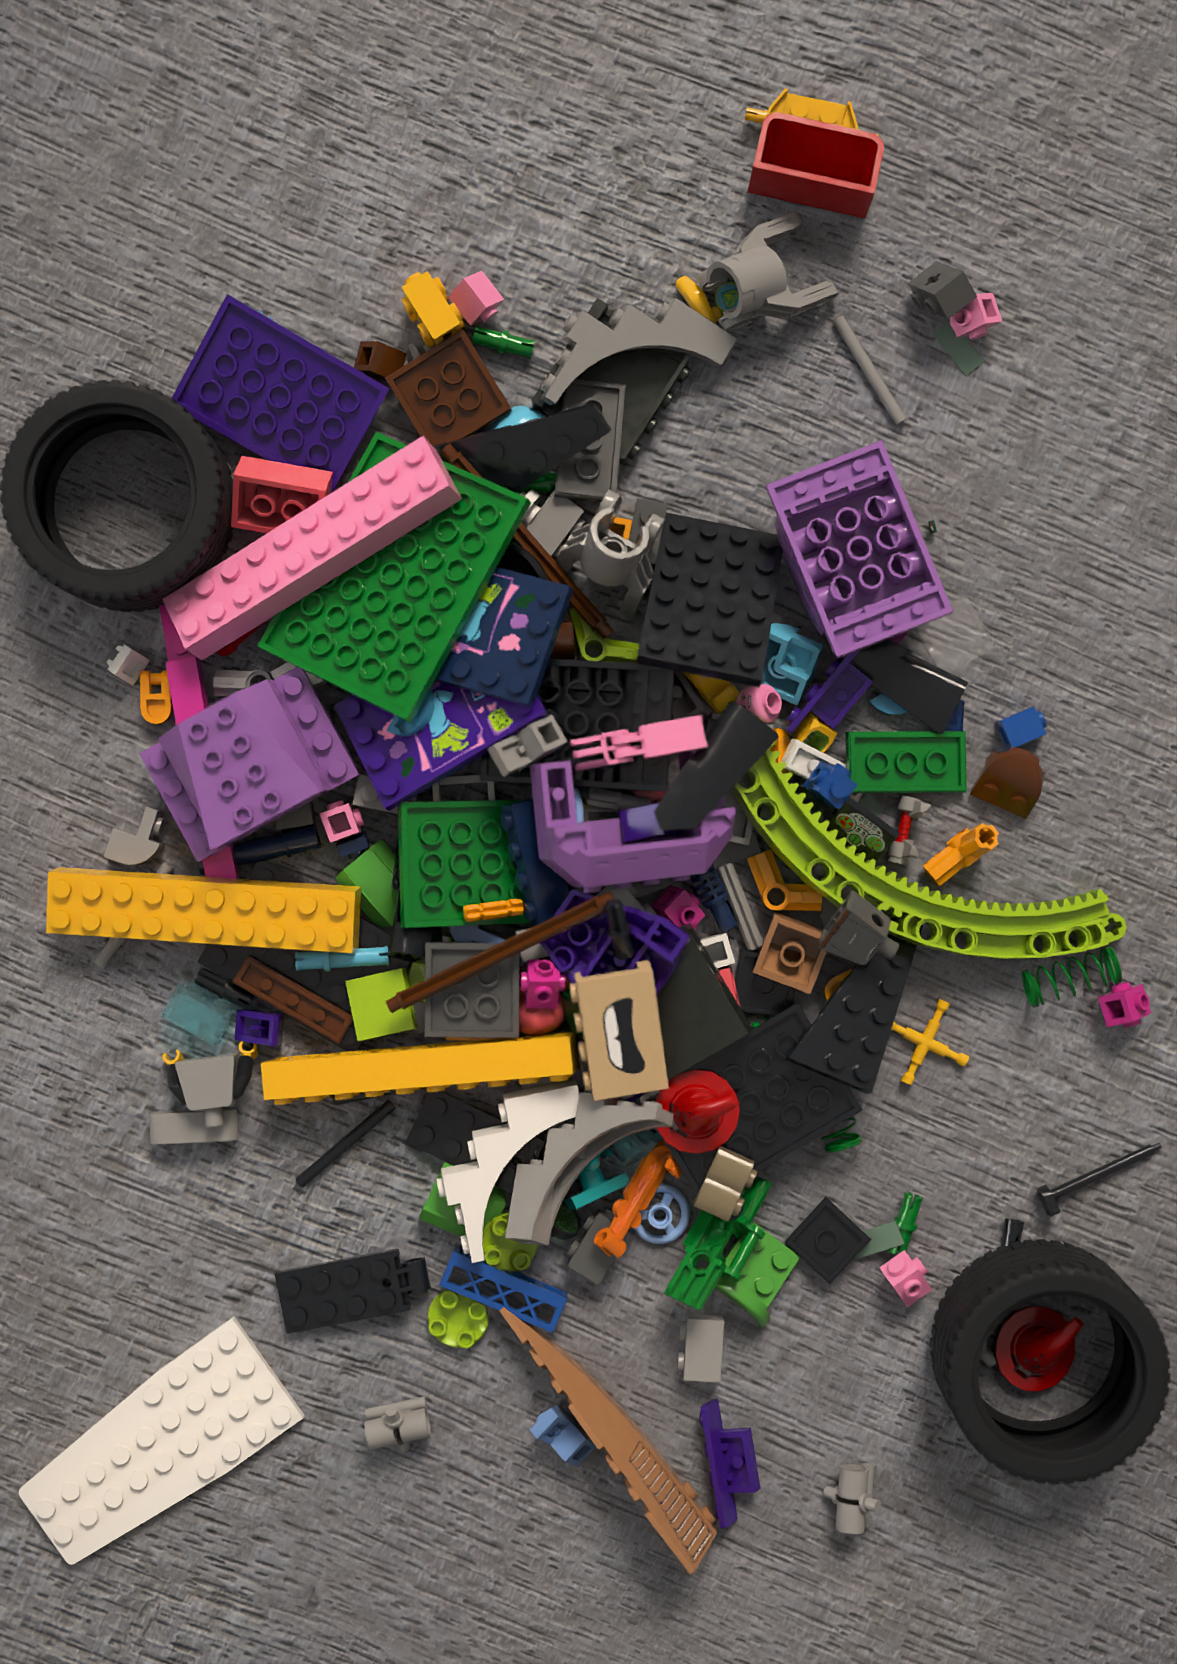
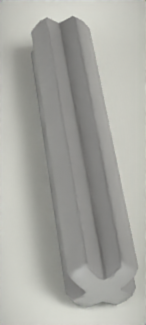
M732 863L722 865L717 869V873L728 894V901L745 945L749 951L758 949L762 946L763 940L734 865Z

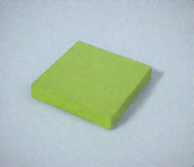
M406 968L345 981L357 1041L418 1028L413 1005L405 1010L400 1009L391 1013L386 1004V1000L396 996L397 992L409 988Z

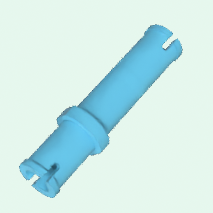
M388 946L357 948L353 953L295 951L296 971L309 969L331 971V968L389 966Z

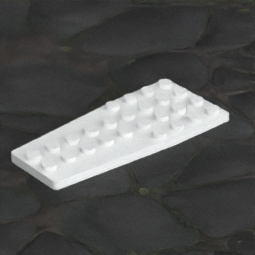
M233 1316L153 1374L20 1488L19 1496L64 1560L72 1565L226 1474L299 1422L305 1415Z

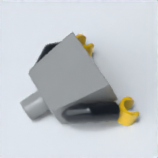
M241 1041L239 1043L240 1057L238 1053L184 1059L181 1052L176 1049L177 1056L174 1060L170 1061L168 1054L164 1053L162 1059L168 1066L166 1070L169 1090L181 1104L187 1106L189 1111L204 1109L206 1127L223 1125L222 1107L234 1105L236 1100L243 1096L251 1079L254 1059L258 1056L257 1044L253 1043L254 1047L252 1050L244 1051V1041Z

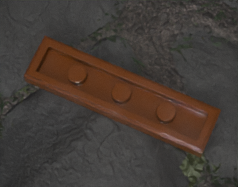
M250 955L247 956L233 980V983L337 1044L341 1042L353 1021L351 1014Z

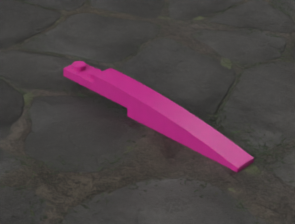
M159 605L168 657L166 668L177 725L208 708L209 705L202 662L184 648L166 606ZM234 844L202 860L206 877L239 879L238 867L233 852Z

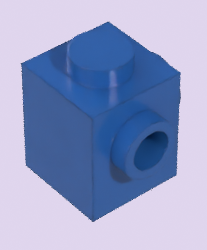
M820 762L803 784V787L822 804L840 809L857 787V784L849 778L851 776L850 771L842 765L836 763L833 766Z

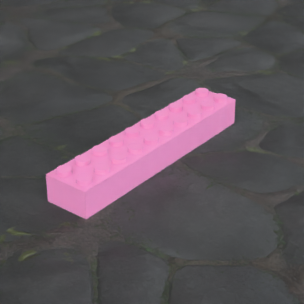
M422 436L162 600L184 648L200 660H204L462 500L437 450Z

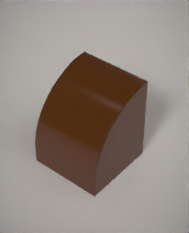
M361 341L354 368L369 377L386 381L385 377L404 366L407 353L379 341Z
M573 621L562 622L549 659L576 660Z

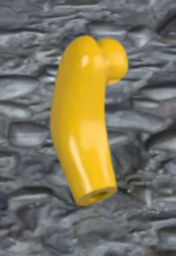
M687 276L680 277L676 281L675 287L690 308L714 324L719 323V319L723 316L721 310L718 307H710L704 291Z

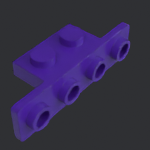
M860 650L846 655L841 663L835 659L824 673L828 676L821 687L816 683L804 697L808 702L802 710L796 707L785 720L789 724L785 729L789 734L793 732L810 710L831 728L834 729L873 682L850 663Z
M712 1399L701 1407L699 1419L701 1426L704 1428L706 1439L704 1450L706 1457L709 1458L711 1470L709 1481L714 1489L716 1501L714 1506L715 1516L719 1519L720 1528L727 1529L737 1521L734 1493L757 1492L761 1487L751 1428L723 1429L718 1399Z

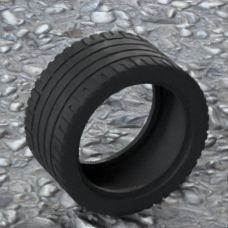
M97 380L96 383H83V386L75 385L66 392L63 390L57 393L53 399L49 398L42 407H37L33 411L34 414L31 417L28 416L23 422L24 426L18 429L15 434V440H12L10 443V451L6 453L4 459L6 462L5 467H2L1 472L3 480L0 481V490L2 491L0 501L4 508L2 509V514L7 522L5 523L7 531L11 533L12 536L10 538L31 568L35 569L48 582L89 604L100 608L105 607L113 611L131 612V610H134L135 612L145 611V609H158L159 605H165L162 600L163 598L177 591L223 560L221 557L223 554H226L229 548L227 545L233 537L232 529H235L231 527L232 472L219 446L200 423L181 404L168 395H164L161 391L154 388L150 389L149 386L143 384L136 385L135 382L125 381L124 383L120 380H111V382ZM141 430L168 439L178 447L185 460L191 486L188 513L175 539L157 556L134 567L108 570L81 564L64 544L55 519L54 500L56 487L68 461L85 444L110 432Z
M1030 1239L1023 1240L1022 1243L1018 1241L1012 1242L1006 1247L1002 1245L993 1252L990 1250L984 1254V1257L975 1259L970 1267H965L962 1270V1274L960 1276L957 1275L952 1281L953 1285L947 1288L944 1293V1299L942 1298L938 1305L939 1310L936 1311L934 1316L935 1324H932L930 1347L932 1351H930L933 1363V1373L938 1387L959 1427L979 1454H982L988 1462L994 1463L1002 1471L1006 1470L1009 1475L1019 1476L1025 1481L1030 1482L1034 1480L1035 1483L1039 1484L1047 1482L1050 1485H1059V1483L1066 1485L1073 1484V1481L1084 1482L1087 1481V1478L1091 1477L1094 1479L1100 1477L1101 1473H1108L1114 1470L1113 1467L1125 1463L1126 1458L1132 1457L1137 1452L1136 1449L1146 1443V1438L1148 1435H1152L1155 1430V1424H1158L1160 1421V1413L1164 1411L1166 1405L1165 1397H1168V1383H1170V1373L1168 1372L1170 1360L1167 1357L1169 1353L1167 1345L1164 1343L1165 1338L1159 1329L1160 1326L1144 1302L1107 1263L1091 1252L1088 1253L1083 1248H1075L1072 1244L1066 1242L1062 1244L1056 1240H1050L1049 1242L1046 1239H1037V1241ZM1049 1296L1076 1297L1094 1303L1106 1310L1114 1333L1113 1360L1101 1388L1082 1407L1060 1418L1028 1421L1003 1414L982 1399L978 1379L980 1357L991 1332L1007 1314L1027 1302Z

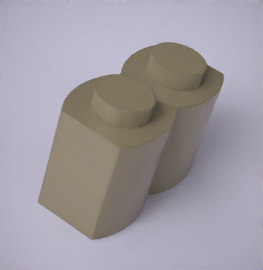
M720 1146L699 1190L694 1206L726 1221H729L731 1215L737 1217L744 1202V1199L740 1198L744 1186L747 1188L751 1187L757 1171L752 1169L754 1161Z

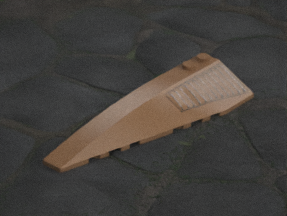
M505 1307L500 1309V1313L522 1344L526 1345L529 1343L532 1347L529 1349V1352L537 1365L543 1370L549 1369L550 1373L548 1376L552 1386L558 1394L566 1393L569 1403L568 1408L597 1449L601 1451L605 1448L607 1452L605 1458L612 1470L619 1476L624 1474L626 1477L624 1482L628 1488L627 1491L635 1501L642 1499L644 1502L643 1507L647 1512L645 1516L691 1575L696 1571L717 1534L715 1525L717 1518L707 1505L702 1508L695 1499L698 1497V1493L689 1481L682 1482L640 1427L576 1360L537 1326L519 1319Z

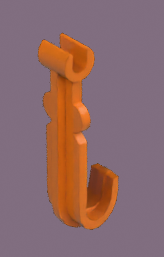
M664 1141L657 1142L648 1149L623 1192L624 1199L616 1200L613 1205L615 1217L609 1228H603L595 1235L594 1244L609 1257L612 1254L616 1258H620L626 1250V1243L623 1241L629 1228H637L640 1225L642 1216L639 1211L646 1210L667 1170L677 1179L683 1173Z

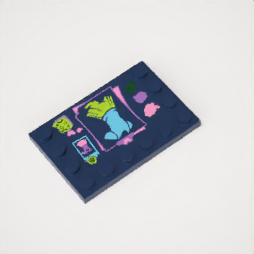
M496 567L434 681L532 708L574 590L568 585Z

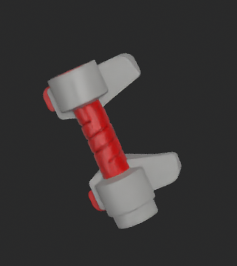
M900 796L898 809L900 810L901 818L897 830L900 834L888 848V862L905 865L908 857L916 859L919 857L914 841L908 839L912 819L919 820L921 815L931 807L929 803L921 802L922 800L913 797Z

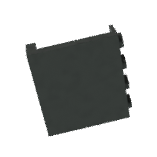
M597 298L588 314L611 328L612 326L608 322L613 312L608 310V304ZM657 348L628 350L599 360L576 377L577 379L626 384L619 459L621 464L624 465L628 458L632 461L635 459L642 447L638 442L644 433L650 435L658 422L655 416L659 409L662 407L666 410L675 396L671 392L677 382L682 384L691 371V368L688 367L690 356L682 357L672 350ZM555 363L549 374L554 375L560 365ZM539 388L531 400L532 407L546 416L562 412L563 393L555 404L548 405L540 399L544 391Z
M690 922L680 927L681 930L691 936L689 944L682 954L683 959L656 998L668 1080L753 1030Z

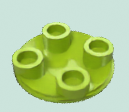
M509 1212L497 1215L487 1223L482 1231L485 1262L502 1271H505V1269L510 1271L527 1269L537 1251L538 1245L522 1244L505 1238Z
M449 1289L440 1292L433 1299L428 1310L429 1332L441 1343L450 1347L470 1348L484 1335L488 1326L489 1314L485 1304Z

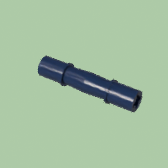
M311 825L289 831L282 830V834L254 838L234 844L233 852L236 864L240 866L266 861L283 855L291 857L294 854L320 849L321 841L317 826ZM197 862L200 874L205 875L203 862Z

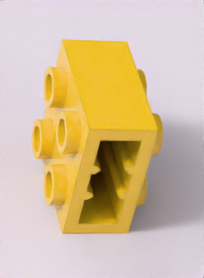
M426 271L422 275L420 272H417L405 280V285L401 287L404 297L401 298L404 305L403 308L412 323L418 320L419 334L428 348L438 345L462 330V327L465 326L462 321L463 317L454 302L450 305L447 303L449 300L446 295L447 291L438 277L432 279L429 272Z

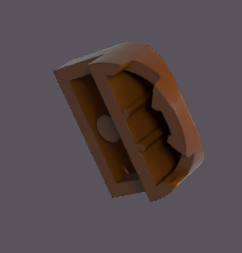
M1011 747L1006 752L997 753V751H994L987 757L985 766L972 786L970 795L1026 819L1040 797L1045 772L1042 771L1039 765V759L1027 750Z

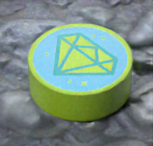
M736 283L722 284L715 293V306L721 310L722 314L723 311L738 306L739 294Z

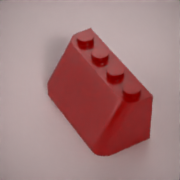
M780 112L771 113L764 119L747 193L866 219L877 185L884 152L883 141L874 133Z

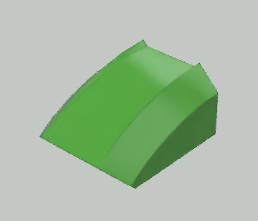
M384 839L372 845L335 877L340 885L361 887L360 908L377 927L393 926L397 892L392 887L396 853Z
M445 1162L442 1168L451 1167L453 1165ZM440 1171V1173H439L437 1179L442 1178V1172H441V1171ZM436 1180L419 1219L458 1236L466 1235L465 1225H458L455 1206L461 1204L448 1206L446 1196L440 1197ZM495 1185L486 1206L482 1231L491 1219L502 1214L506 1205L504 1190Z

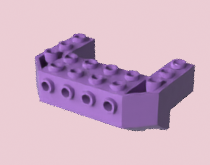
M697 750L678 753L680 772L691 755L695 754ZM571 761L530 765L539 859L571 886L582 887L583 892L602 891V886L613 885V889L632 887L631 882L642 881L643 885L660 884L661 878L672 877V881L690 880V875L705 873L731 839L735 807H726L724 796L694 830H683L682 836L623 843L619 818L577 823Z

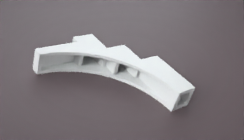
M575 1079L502 1094L504 1103L498 1104L501 1122L507 1121L508 1124L472 1131L473 1140L467 1141L471 1160L477 1159V1161L441 1168L442 1178L437 1179L440 1197L446 1196L448 1206L461 1204L455 1206L458 1225H465L466 1235L461 1236L464 1255L470 1253L472 1263L484 1261L482 1246L484 1214L496 1180L513 1155L533 1137L555 1124L576 1117L579 1090Z

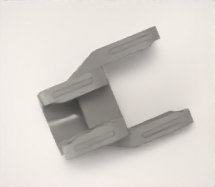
M793 212L757 225L742 240L730 257L712 263L707 270L696 277L701 289L706 291L717 289L724 283H736L739 294L738 306L723 311L724 315L718 321L721 328L726 332H731L754 323L765 316L788 319L821 306L839 295L834 283L829 281L792 294L787 286V272L783 261L775 251L767 246L786 239L790 233L803 225L798 212Z
M609 489L592 523L572 531L560 551L557 564L569 575L573 563L580 561L586 576L595 583L604 586L624 585L629 589L620 611L633 619L653 579L654 572L648 554L658 537L665 519L654 513L650 514L646 524L641 527L635 543L630 542L609 530L623 500L621 495Z

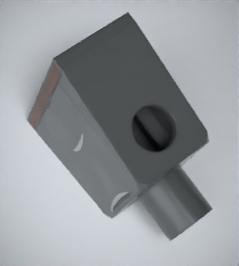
M852 890L824 926L818 948L860 965H865L875 952L891 960L897 952L899 944L887 937L891 922L889 917Z

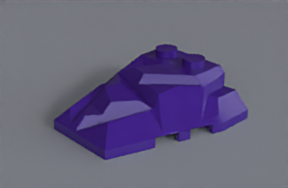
M572 889L554 917L594 898L595 895ZM623 905L626 922L631 925L630 940L634 950L633 956L629 959L618 960L614 957L612 941L606 932L608 926L606 912L540 943L558 970L564 972L571 984L575 983L574 973L580 972L582 977L637 969L636 962L649 960L653 970L657 998L683 959L682 954L686 950L691 936L667 918Z

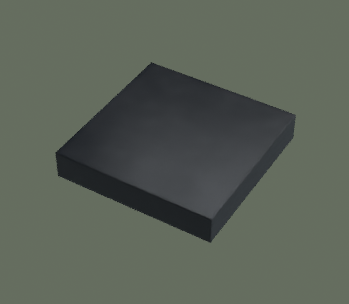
M740 949L734 979L741 1010L743 1012L773 1017L792 1006L795 988L753 973L759 952Z
M825 1197L784 1242L826 1282L831 1284L871 1238L834 1203Z

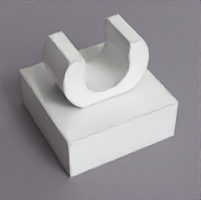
M125 644L123 647L117 646L116 650L119 653L113 661L108 659L107 664L109 668L107 670L129 684L134 685L140 676L141 670L145 669L150 660Z

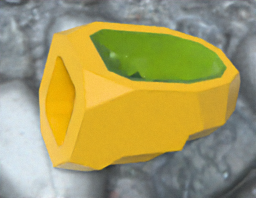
M810 711L803 718L792 736L793 739H797L824 753L833 743L837 732L835 728H831Z

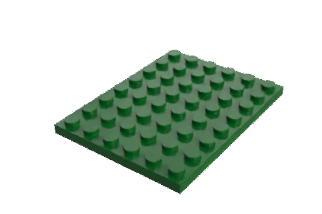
M376 432L348 482L407 445ZM444 461L442 462L462 500L274 615L257 645L263 651L409 723L415 717L531 505V501L528 498Z

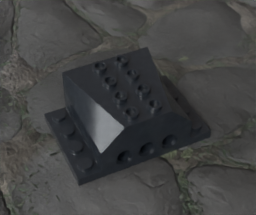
M549 659L537 694L548 715H553L567 743L535 764L571 761L573 786L577 788L667 792L670 755L645 759L643 755L634 756V761L575 771V764L604 759V755L573 759L572 752L600 747L602 744L597 742L571 747L570 740L628 729L629 733L639 732V726L671 721L675 670L639 663ZM607 738L608 745L612 746V741L610 738ZM641 741L631 743V747L641 745ZM610 751L611 760H614L613 752ZM487 752L481 756L480 781L532 785L530 766L503 777L492 756Z

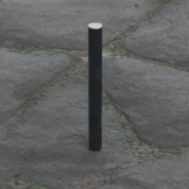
M389 1099L296 1177L297 1183L302 1188L305 1187L396 1109L394 1104Z

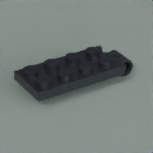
M444 1091L428 1092L406 1139V1143L453 1166L475 1162L477 1159L471 1160L467 1143V1141L473 1140L472 1131L508 1124V1122H501L500 1118ZM538 1136L528 1141L506 1164L494 1185L512 1194L517 1169L514 1159L516 1157L520 1158L521 1164H530L532 1159L543 1161L544 1155L539 1153L542 1147L545 1146L546 1141Z
M396 1248L277 1271L275 1279L287 1334L410 1311L411 1305L407 1294L431 1289L425 1257L400 1262V1252ZM385 1279H389L391 1281L390 1286L385 1284Z

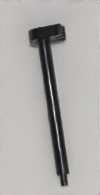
M1157 1143L1153 1146L1149 1144L1051 1190L1047 1185L1037 1188L1038 1196L1046 1214L1052 1217L1061 1212L1055 1199L1155 1154L1154 1151L1162 1148L1161 1144Z

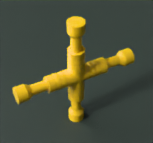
M939 998L936 1004L937 1010L932 1020L929 1019L923 1034L909 1027L904 1028L897 1025L895 1021L893 1022L891 1031L901 1034L902 1038L917 1045L910 1059L912 1061L910 1067L901 1078L902 1082L912 1086L915 1079L914 1074L918 1066L922 1065L928 1050L942 1057L947 1056L955 1060L960 1066H966L969 1060L968 1055L956 1053L950 1050L949 1046L934 1040L936 1032L941 1025L939 1021L943 1013L948 1010L950 1003Z

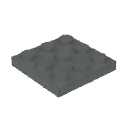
M426 942L425 980L500 943ZM520 953L426 998L425 1037L519 1038Z

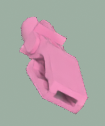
M699 715L639 726V732L629 733L628 729L570 740L571 747L597 742L602 744L600 747L572 752L573 759L604 755V759L575 764V771L634 761L633 757L643 755L645 759L706 748L708 745L705 739L703 718ZM607 738H610L612 741V746L608 745ZM641 741V745L631 747V743ZM610 751L613 752L614 760H611Z

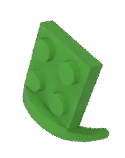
M752 1221L751 1224L765 1232L763 1239L758 1240L743 1266L739 1282L721 1276L715 1289L743 1308L757 1321L761 1328H765L770 1321V1316L766 1309L800 1259V1256ZM743 1234L741 1238L737 1239L724 1257L726 1259V1266H730L747 1234ZM698 1267L696 1270L703 1271L705 1268Z

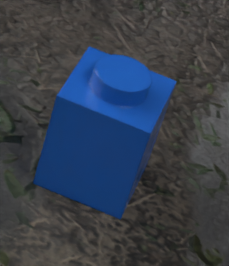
M1034 706L995 722L1007 750L1046 735L1044 728L1047 727L1044 715L1040 710L1036 711Z

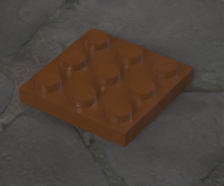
M463 329L385 377L421 437L424 436L432 446L470 436L512 410Z

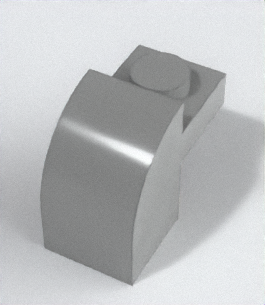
M553 715L529 724L518 734L488 748V751L504 777L539 762L566 744L567 740Z
M146 807L137 834L113 828L103 857L129 865L144 864L155 859L165 846L164 843L154 840L155 835L159 836L164 827L165 819L161 818L163 811Z

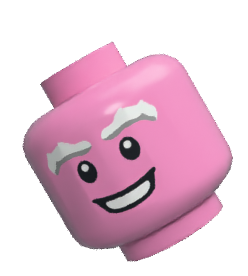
M761 684L760 687H745L739 692L736 699L737 704L753 713L764 723H771L777 719L782 706L780 695L768 684Z

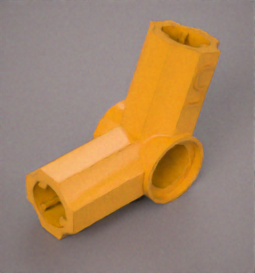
M983 823L970 830L965 828L946 843L947 846L925 862L922 868L937 886H941L963 867L967 868L986 852L991 851L998 844V831L993 825H984Z
M771 849L746 859L758 888L761 902L767 909L775 911H821L822 895L807 884H784ZM772 888H778L783 893L782 902L776 906L770 904L767 900V894Z

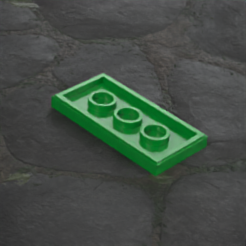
M936 731L845 732L846 769L851 773L849 778L857 784L852 793L967 792L966 731H944L942 734H938Z

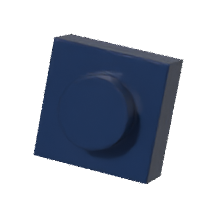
M365 831L338 841L336 848L340 857L347 855L348 859L361 856L365 852V848L369 847L370 841Z

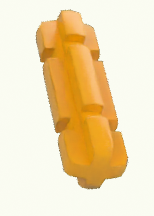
M517 898L509 899L507 902L506 900L480 903L479 905H465L463 907L464 919L467 922L480 921V918L481 920L508 917V915L518 916L524 913L523 901Z

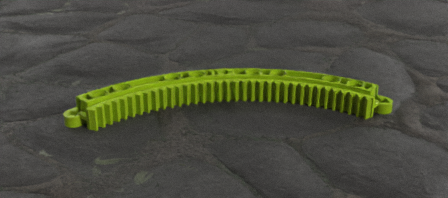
M769 748L746 772L751 778V785L748 789L741 787L738 782L731 789L747 818L766 843L808 886L838 908L844 901L841 897L842 889L845 886L850 887L878 910H887V916L898 918L896 922H890L888 934L915 945L951 954L992 959L1045 958L1096 949L1119 940L1126 933L1127 926L1124 918L1119 914L1109 913L1106 901H1109V898L1101 889L1089 890L1087 893H1079L1076 896L1052 901L998 904V902H975V899L963 900V897H952V894L941 895L938 890L929 891L927 886L918 887L917 882L907 883L906 877L896 878V872L894 871L885 873L886 867L884 865L875 867L876 860L865 861L866 854L864 852L855 854V845L845 847L847 841L845 837L836 840L838 830L827 831L830 822L827 820L819 823L820 812L810 813L813 803H802L806 794L796 795L795 791L799 784H789L788 781L792 777V773L783 774L782 769L786 766V763L776 762V759L781 754L780 751L771 752ZM760 804H764L769 808L770 817L768 820H762L758 816L757 808ZM815 864L821 865L824 870V876L820 881L814 879L811 873L812 867ZM1108 919L1110 922H1116L1117 927L1113 929V933L1106 932L1104 928L1109 925ZM924 923L931 930L927 940L922 939L919 933V929ZM1072 931L1078 936V942L1074 947L1069 942V934ZM958 932L965 936V945L961 949L955 944V936ZM1037 936L1043 941V947L1039 952L1033 946V941Z

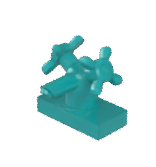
M604 1149L580 1172L578 1179L583 1189L581 1192L564 1199L569 1211L578 1209L628 1185L629 1179L626 1172L607 1179L604 1178L599 1168L600 1161L598 1157L601 1156L604 1159L607 1156L611 1157L613 1154L612 1150Z

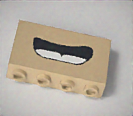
M649 960L636 962L637 969L582 977L580 972L574 973L575 983L570 984L572 1003L578 1002L580 1012L574 1013L577 1032H583L584 1042L578 1043L581 1062L587 1061L588 1071L583 1072L585 1091L591 1090L594 1101L669 1088L653 970Z

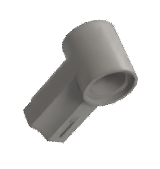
M216 670L213 679L214 694L216 697H228L255 685L256 681L261 677L269 680L274 679L270 673L262 670Z

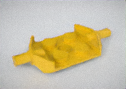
M786 88L768 110L762 111L747 107L744 119L745 121L763 124L764 119L769 114L780 112L861 130L858 129L851 102L848 101L847 105L799 96L787 93L788 89Z

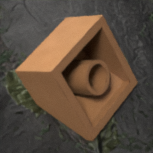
M775 911L753 973L811 994L827 951L818 948L823 928Z

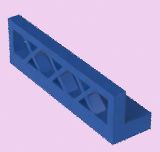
M455 1246L439 1286L494 1309L500 1310L505 1307L519 1319L552 1333L568 1295L566 1291L518 1271L507 1269L502 1271L488 1265L485 1260L472 1263L470 1253L464 1255L463 1249ZM454 1265L465 1269L471 1281L462 1285L448 1281ZM473 1273L481 1277L475 1279ZM489 1279L495 1282L499 1293L490 1297L484 1296L480 1293L477 1283ZM473 1285V1288H474L475 1291H472V1290L468 1289L467 1287H470V1286ZM501 1285L508 1287L509 1289L503 1291ZM515 1291L520 1292L524 1295L527 1305L515 1309L509 1306L505 1295ZM501 1297L503 1303H501V1302H499V1301H496L495 1299H498V1298ZM529 1297L537 1299V1301L531 1303ZM543 1303L556 1307L550 1323L539 1319L534 1307ZM530 1309L532 1315L527 1314L523 1311Z

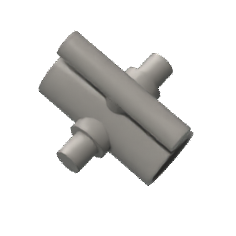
M425 1396L365 1409L367 1421L364 1422L369 1449L373 1450L395 1445L401 1452H406L410 1448V1441L431 1437Z
M863 1463L862 1466L854 1464L841 1465L839 1485L836 1487L826 1486L824 1488V1497L831 1499L834 1504H837L835 1526L837 1531L847 1534L864 1533V1528L870 1527L871 1511H880L881 1501L872 1498L874 1464Z

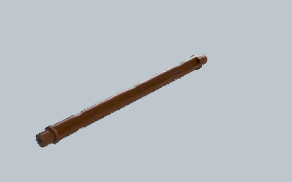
M448 444L440 452L448 461L447 463L481 477L463 454L457 452L451 444ZM521 522L513 536L515 542L537 558L550 581L568 585L574 590L569 603L591 627L593 632L596 630L605 639L614 631L606 622L607 619Z
M611 892L600 897L597 895L425 981L397 992L396 996L386 1000L387 1007L391 1013L400 1009L405 1010L409 1006L556 936L577 924L605 913L606 902L608 900H615Z

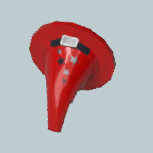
M699 1069L681 1072L668 1080L669 1088L660 1090L655 1103L662 1104L663 1110L674 1114L672 1127H656L666 1143L679 1151L699 1154L713 1151L728 1141L737 1127L740 1112L737 1095L728 1081L714 1072Z
M1028 1306L1016 1311L1015 1314H1012L1001 1325L995 1339L994 1357L999 1372L1010 1384L1025 1391H1043L1055 1386L1068 1373L1075 1356L1074 1338L1084 1325L1083 1322L1077 1317L1067 1322L1059 1313L1044 1306Z

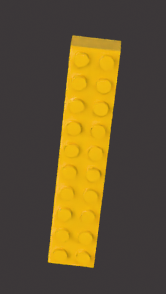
M58 867L48 871L46 933L353 953L359 947L361 887Z
M574 1032L519 1036V1038L472 1040L275 1057L261 1063L264 1100H274V1105L290 1104L295 1100H299L300 1097H304V1102H317L333 1094L335 1095V1100L354 1098L353 1096L359 1095L360 1092H365V1097L383 1096L384 1093L390 1092L393 1089H396L397 1095L415 1093L414 1090H420V1087H426L427 1092L444 1091L445 1088L450 1087L452 1084H457V1089L476 1088V1085H480L481 1082H488V1087L507 1085L512 1079H519V1084L537 1083L542 1077L550 1076L551 1082L566 1081L579 1069L577 1036Z

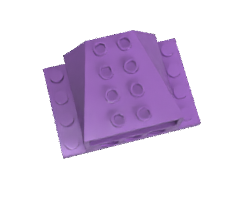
M882 440L766 485V491L777 515L775 527L783 549V558L807 616L820 636L826 635L835 659L953 613L951 604Z
M298 667L274 680L266 679L222 699L177 724L158 739L159 743L139 753L197 862L210 857L361 775L306 671Z

